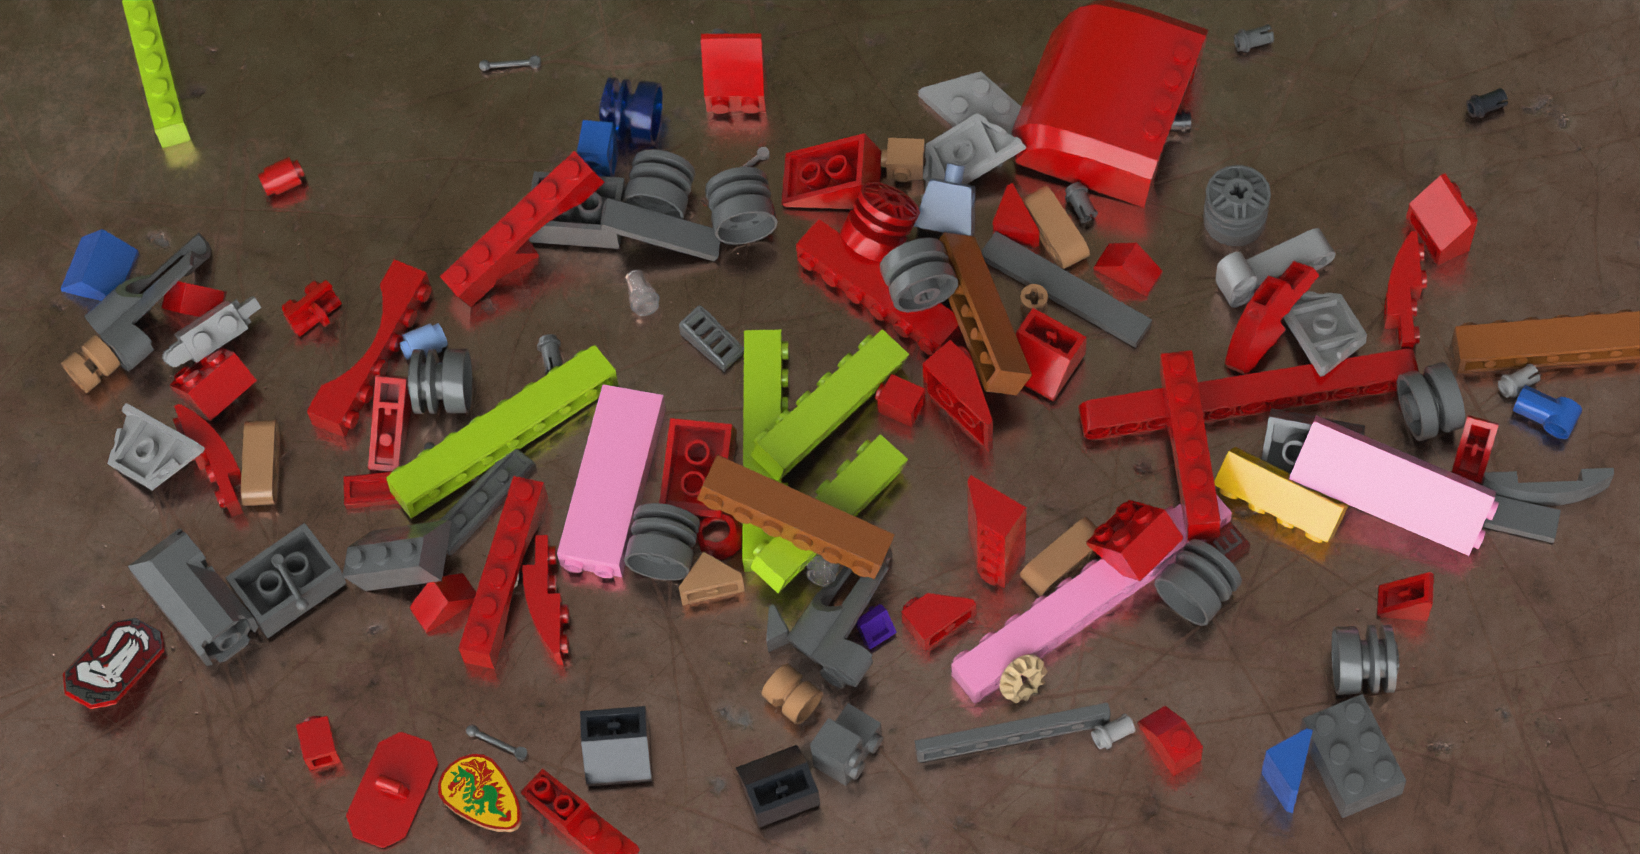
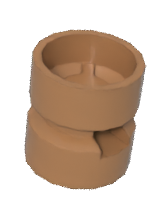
M96 335L81 346V353L73 352L61 362L68 375L86 393H89L101 383L100 376H109L121 366L120 361L111 349ZM87 360L95 368L91 372L83 364Z
M787 663L772 674L763 687L761 694L774 707L782 706V713L794 724L799 725L818 707L823 698V692L808 680L801 681L803 675Z

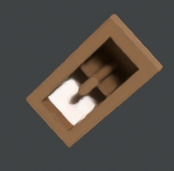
M705 552L701 554L679 586L682 605L745 591L740 572Z

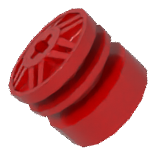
M880 182L863 184L853 204L854 209L850 210L840 230L841 237L858 254L881 262L890 251L906 242V235L910 234L919 217V207L912 198L893 186Z

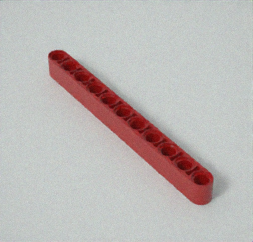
M1400 349L1346 358L1321 377L1314 366L1308 364L1198 382L1204 422L1270 412L1271 408L1282 410L1397 391L1398 375L1413 370L1419 372L1414 351L1412 349ZM1162 388L1091 399L1081 403L1078 407L1084 437L1090 440L1169 428Z

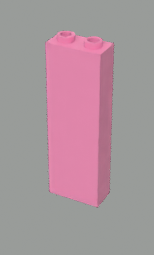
M602 384L557 551L560 566L566 570L580 573L582 570L594 572L602 578L623 576L628 540L633 536L631 525L634 522V512L642 503L666 410L663 395Z
M1317 415L1289 477L1294 482L1468 556L1473 547L1479 549L1486 531L1481 530L1485 519L1492 520L1499 505L1498 502L1494 501L1496 491Z

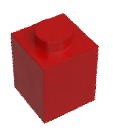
M891 374L886 383L882 382L877 389L875 399L878 403V413L912 427L926 402L925 388Z
M311 716L302 723L296 724L303 759L309 771L341 762L334 729L328 716Z

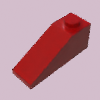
M394 375L375 376L368 460L369 470L392 472L395 468L401 466L412 410L408 392V377Z

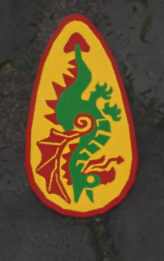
M470 754L455 760L444 770L438 782V795L445 806L473 824L497 832H513L520 827L522 812L519 799L506 775L493 759L483 754Z

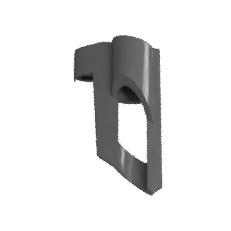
M200 233L193 236L152 274L135 277L121 283L84 315L89 324L101 336L102 340L111 347V351L118 358L121 366L127 371L135 368L154 350L150 345L152 341L135 324L152 310V306L183 276L191 275L210 257L211 247ZM181 255L184 256L144 293L138 294Z
M890 547L875 579L861 576L842 605L828 606L852 572V569L844 566L833 583L821 589L814 596L786 636L790 644L812 661L823 666L820 670V675L835 687L842 689L846 684L857 687L873 663V655L867 649L846 639L889 569L888 563L893 556Z

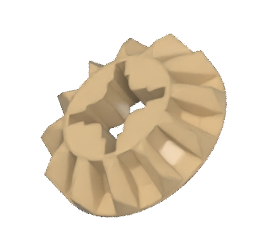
M1032 654L1020 656L1006 667L1000 679L1002 695L1007 700L1010 699L1018 703L1021 699L1028 701L1032 693L1038 694L1037 688L1045 684L1043 677L1048 672L1044 662L1038 656ZM1021 675L1028 678L1025 683L1021 681Z

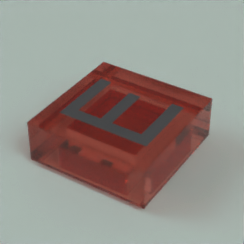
M1231 521L1220 528L1219 538L1205 539V543L1216 548L1231 562L1248 551L1251 545Z

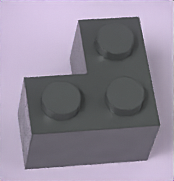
M847 703L836 721L828 718L811 742L813 766L847 786L852 778L856 780L865 767V762L863 761L869 752L875 753L883 740L881 723Z

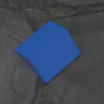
M103 229L81 237L61 286V291L101 301L118 285L129 279L139 251Z
M1306 728L1266 750L1261 773L1286 812L1293 813L1313 732L1311 729Z

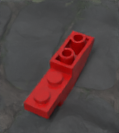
M1417 231L1410 232L1395 258L1385 297L1384 329H1397L1399 350H1413L1414 345L1420 342L1419 326H1414L1413 317L1417 316V300L1420 298L1421 290L1427 288L1426 270H1421L1420 261H1424V244L1418 243Z
M1293 261L1279 279L1269 275L1266 277L1248 302L1233 332L1224 363L1227 368L1245 375L1248 374L1269 348L1277 342L1278 338L1286 330L1280 322L1281 319L1290 312L1294 304L1310 289L1313 282L1319 277V274L1313 267Z
M182 404L174 405L178 417L174 418L173 422L177 431L183 435L185 434L186 437L205 448L203 453L193 460L196 461L200 470H206L211 483L217 481L220 490L214 493L220 508L227 507L231 517L244 513L234 486L241 484V471L226 443L194 411Z
M535 535V565H522L525 597L533 624L546 651L557 665H564V654L569 653V636L564 634V624L569 623L570 614L569 605L563 604L561 594L557 593L556 575H552V565H557V547L551 546L548 535Z
M543 768L520 792L546 819L587 854H637L640 851L637 844L595 813L587 802Z

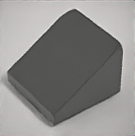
M774 604L769 606L766 637L768 652L790 643L786 639L789 629Z

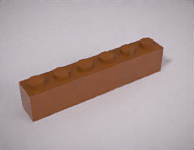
M944 232L939 241L943 243L948 254V262L953 267L958 279V287L948 300L986 392L1017 395L1032 373L976 238Z
M1624 309L1610 314L1591 312L1585 316L1574 317L1564 314L1550 319L1529 317L1522 321L1514 322L1496 320L1490 324L1464 323L1460 326H1455L1451 340L1457 374L1522 369L1530 363L1535 367L1640 359V311L1633 312V310Z
M719 455L716 456L697 499L712 510H721L733 515L741 523L753 524L763 529L770 536L784 538L792 542L795 547L801 550L813 551L821 555L826 561L844 565L862 577L875 579L895 535Z

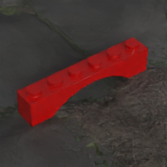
M574 150L440 276L441 279L459 299L472 307L494 287L505 265L533 234L555 217L585 202L605 182Z
M395 259L380 283L383 297V313L379 330L372 345L351 369L338 378L321 385L307 409L308 416L313 425L344 438L349 429H353L358 423L359 412L364 403L367 404L371 400L374 393L375 376L386 374L389 365L388 361L393 352L396 353L400 349L399 343L403 341V334L408 327L413 326L417 318L418 308L422 302L428 300L431 294L432 287L427 272Z
M517 476L512 478L458 648L464 663L495 669L504 640L509 606L518 572L529 543L540 526L548 500L544 482Z

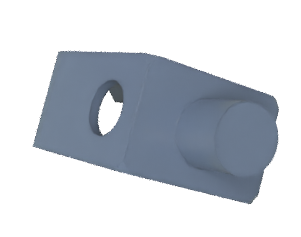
M947 163L944 180L930 179L919 207L920 214L914 227L974 236L975 186L962 183L965 166Z

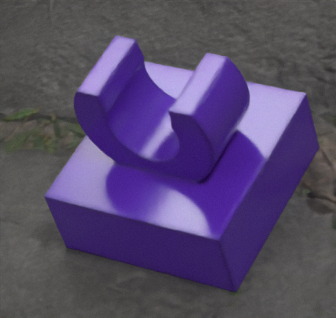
M882 604L876 607H869V611L859 617L856 622L861 638L870 650L897 633L887 609Z

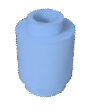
M429 323L403 334L404 341L399 343L406 360L411 358L414 349H423L427 358L429 349H436L438 354L442 352V348L448 346L447 339L439 323L433 326Z

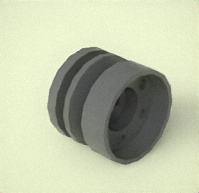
M654 149L638 152L632 162L633 168L629 173L630 181L626 185L622 202L684 219L688 204L687 196L691 192V184L695 178V168L686 159L668 151Z
M1233 165L1217 171L1209 179L1205 193L1203 220L1204 227L1212 238L1221 244L1234 247L1247 245L1260 237L1265 230L1271 199L1270 186L1265 177L1251 167Z
M753 167L732 168L720 172L707 182L705 193L708 199V207L712 212L711 220L714 234L719 241L735 245L747 244L761 240L771 234L777 227L778 220L775 207L770 199L771 190L768 187V177L764 171Z
M423 349L413 350L408 370V392L415 414H424L426 405L429 413L436 414L440 400H443L446 413L448 414L469 413L472 402V363L469 349H446L442 363L439 362L436 349H429L427 358Z
M647 503L638 506L635 509L634 522L631 525V532L634 536L628 540L624 556L625 565L632 571L653 579L666 581L685 579L691 570L694 556L691 548L697 542L696 534L700 528L699 519L685 509L672 505Z
M1192 539L1186 543L1183 551L1176 555V564L1167 565L1155 579L1154 585L1161 598L1175 612L1194 624L1204 626L1220 610V601L1229 600L1232 592L1240 587L1242 578L1236 567L1224 554L1204 541Z
M1391 624L1380 626L1379 639L1375 625H1368L1365 640H1360L1357 626L1333 627L1331 654L1336 694H1360L1363 679H1367L1371 693H1378L1380 678L1384 692H1395L1397 674L1399 673V652Z

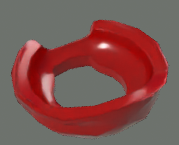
M724 511L721 519L704 517L700 521V528L697 533L701 552H705L715 559H726L734 555L743 544V525L741 522L737 521L733 515ZM715 520L725 521L730 527L728 536L720 542L705 540L703 537V528Z

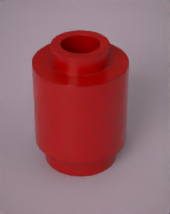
M289 156L263 168L264 172L258 174L268 196L274 193L277 196L302 184L300 178L305 176L297 159L292 161Z

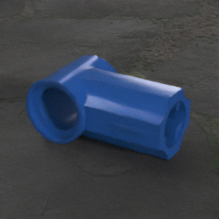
M1525 385L1517 398L1513 411L1542 424L1545 431L1559 439H1568L1582 413V408L1572 399L1567 397L1555 399Z

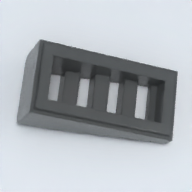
M701 305L697 306L679 324L680 335L723 372L744 354V347ZM710 329L712 332L703 340L701 337ZM718 338L722 339L713 349L710 347ZM729 345L731 349L721 358L718 354Z

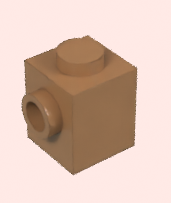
M888 138L887 149H882L881 167H886L887 179H894L899 182L923 180L925 139Z

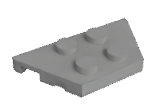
M981 71L923 87L919 90V97L952 127L978 113L988 119L990 123L1000 126L1011 135L1021 109L1018 103Z
M976 113L926 144V164L923 168V179L926 181L925 191L930 179L944 180L947 163L965 166L962 183L968 184L1027 147L1020 138L1013 137L1000 126L990 123L988 119Z
M1307 291L1294 304L1290 312L1283 317L1320 377L1326 375L1366 343L1367 333L1341 294H1318Z
M125 403L122 412L126 414L123 429L117 428L114 438L115 445L110 452L107 464L146 488L154 490L203 453L205 448L194 440Z

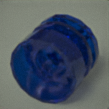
M609 77L600 101V122L613 123L616 140L619 142L625 140L628 130L631 129L632 141L634 143L654 145L659 135L662 118V84L660 82L641 80L637 85L635 93H633L629 79L624 78L620 86L618 78Z

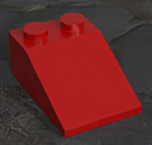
M762 33L701 34L706 112L717 114L727 112H744L747 114L766 112L767 76Z
M863 133L785 153L781 204L784 207L854 209L853 204L863 184L880 182L882 151Z
M949 340L923 362V386L925 392L989 452L993 448V420L975 371L972 357L963 346L957 347Z
M670 418L660 504L685 509L695 516L722 518L723 511L712 510L697 499L716 456L719 455L734 462L737 430L733 424Z

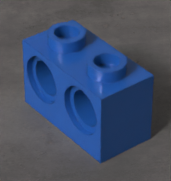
M583 120L577 153L599 176H615L619 152L613 123Z

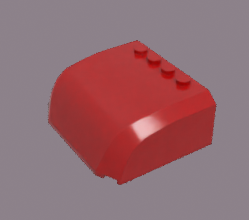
M1095 0L1069 13L1050 35L1013 126L1011 135L1015 138H1020L1027 147L1015 155V163L1070 183L1081 182L1088 189L1144 208L1155 181L1161 153L1188 83H1193L1201 62L1209 30L1149 9L1113 0Z

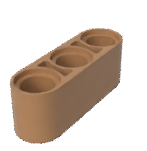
M1047 185L1021 197L1040 231V241L1057 266L1065 269L1089 257L1090 252L1086 241Z
M277 420L246 421L244 423L241 472V499L244 506L276 505L280 451V429Z
M1088 517L1082 518L1023 568L1020 577L1040 597L1043 595L1048 597L1056 591L1057 586L1063 580L1069 577L1072 578L1098 556L1086 544V541L1094 534L1097 526Z

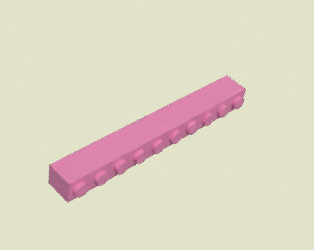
M1217 496L1221 532L1230 526L1232 512ZM1181 504L1175 508L1170 506L1165 510L1184 539L1141 581L1122 576L1104 559L1099 561L1097 559L1092 560L1082 569L1081 574L1073 579L1069 577L1063 580L1048 597L1043 595L1032 603L1031 609L1022 615L1017 613L1010 617L1005 623V627L996 633L994 631L987 633L979 641L978 646L970 651L966 649L960 652L951 664L952 677L972 702L976 705L1000 688V679L1004 670L1016 658L1032 654L1041 659L1155 579L1167 565L1176 564V555L1183 551L1187 543ZM1205 539V540H1201V541H1204V542L1206 543V542L1209 541L1210 539Z

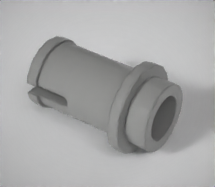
M1530 363L1511 375H1502L1501 380L1498 381L1500 392L1505 397L1514 398L1518 396L1519 391L1525 385L1530 386L1540 381V374L1532 375L1538 372V369Z
M1124 713L1121 717L1104 726L1100 724L1095 726L1091 736L1099 749L1104 747L1109 749L1112 747V743L1134 733L1136 730L1131 718Z

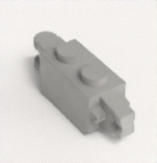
M251 296L240 304L237 299H234L231 302L225 301L174 334L178 341L163 351V362L169 364L168 366H175L176 368L190 359L196 363L248 329L247 325L251 323L249 316L261 309L255 297Z

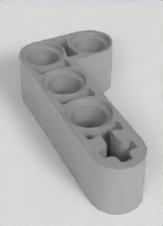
M1314 228L1247 260L1241 252H1233L1225 256L1217 265L1215 281L1230 306L1235 308L1248 303L1268 275L1279 279L1293 261L1318 270L1332 262L1336 253L1319 228Z

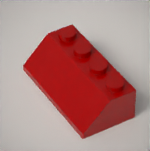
M970 475L967 479L968 534L977 572L988 584H998L1006 588L1025 560L1026 507Z

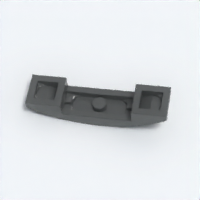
M1614 468L1581 469L1577 481L1518 483L1517 471L1484 472L1481 485L1496 491V496L1540 506H1559L1582 501L1608 488L1614 476Z

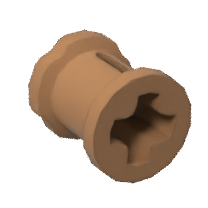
M1038 284L1024 287L1020 295L1021 316L1026 318L1032 308L1047 315L1048 293L1046 289Z

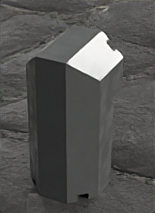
M179 528L131 563L128 568L206 666L213 665L211 659L215 658L219 663L225 662L247 646L251 640L247 636L248 632L251 629L255 633L258 625L253 616L213 567H207L206 557Z

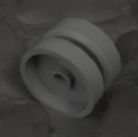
M922 238L906 242L890 251L880 263V272L885 284L889 286V295L893 305L902 312H917L934 307L949 298L958 287V279L953 267L948 262V254L943 243L938 239Z
M1444 362L1426 366L1423 375L1417 370L1398 375L1397 393L1401 410L1408 428L1418 441L1435 437L1439 428L1443 432L1448 433L1464 427L1465 409L1461 392L1452 371Z

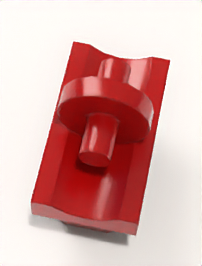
M324 280L322 283L312 281L306 286L304 291L306 295L298 302L295 299H290L282 305L283 315L298 337H301L318 322L327 327L331 323L327 315L342 304L333 291L332 285L327 280Z

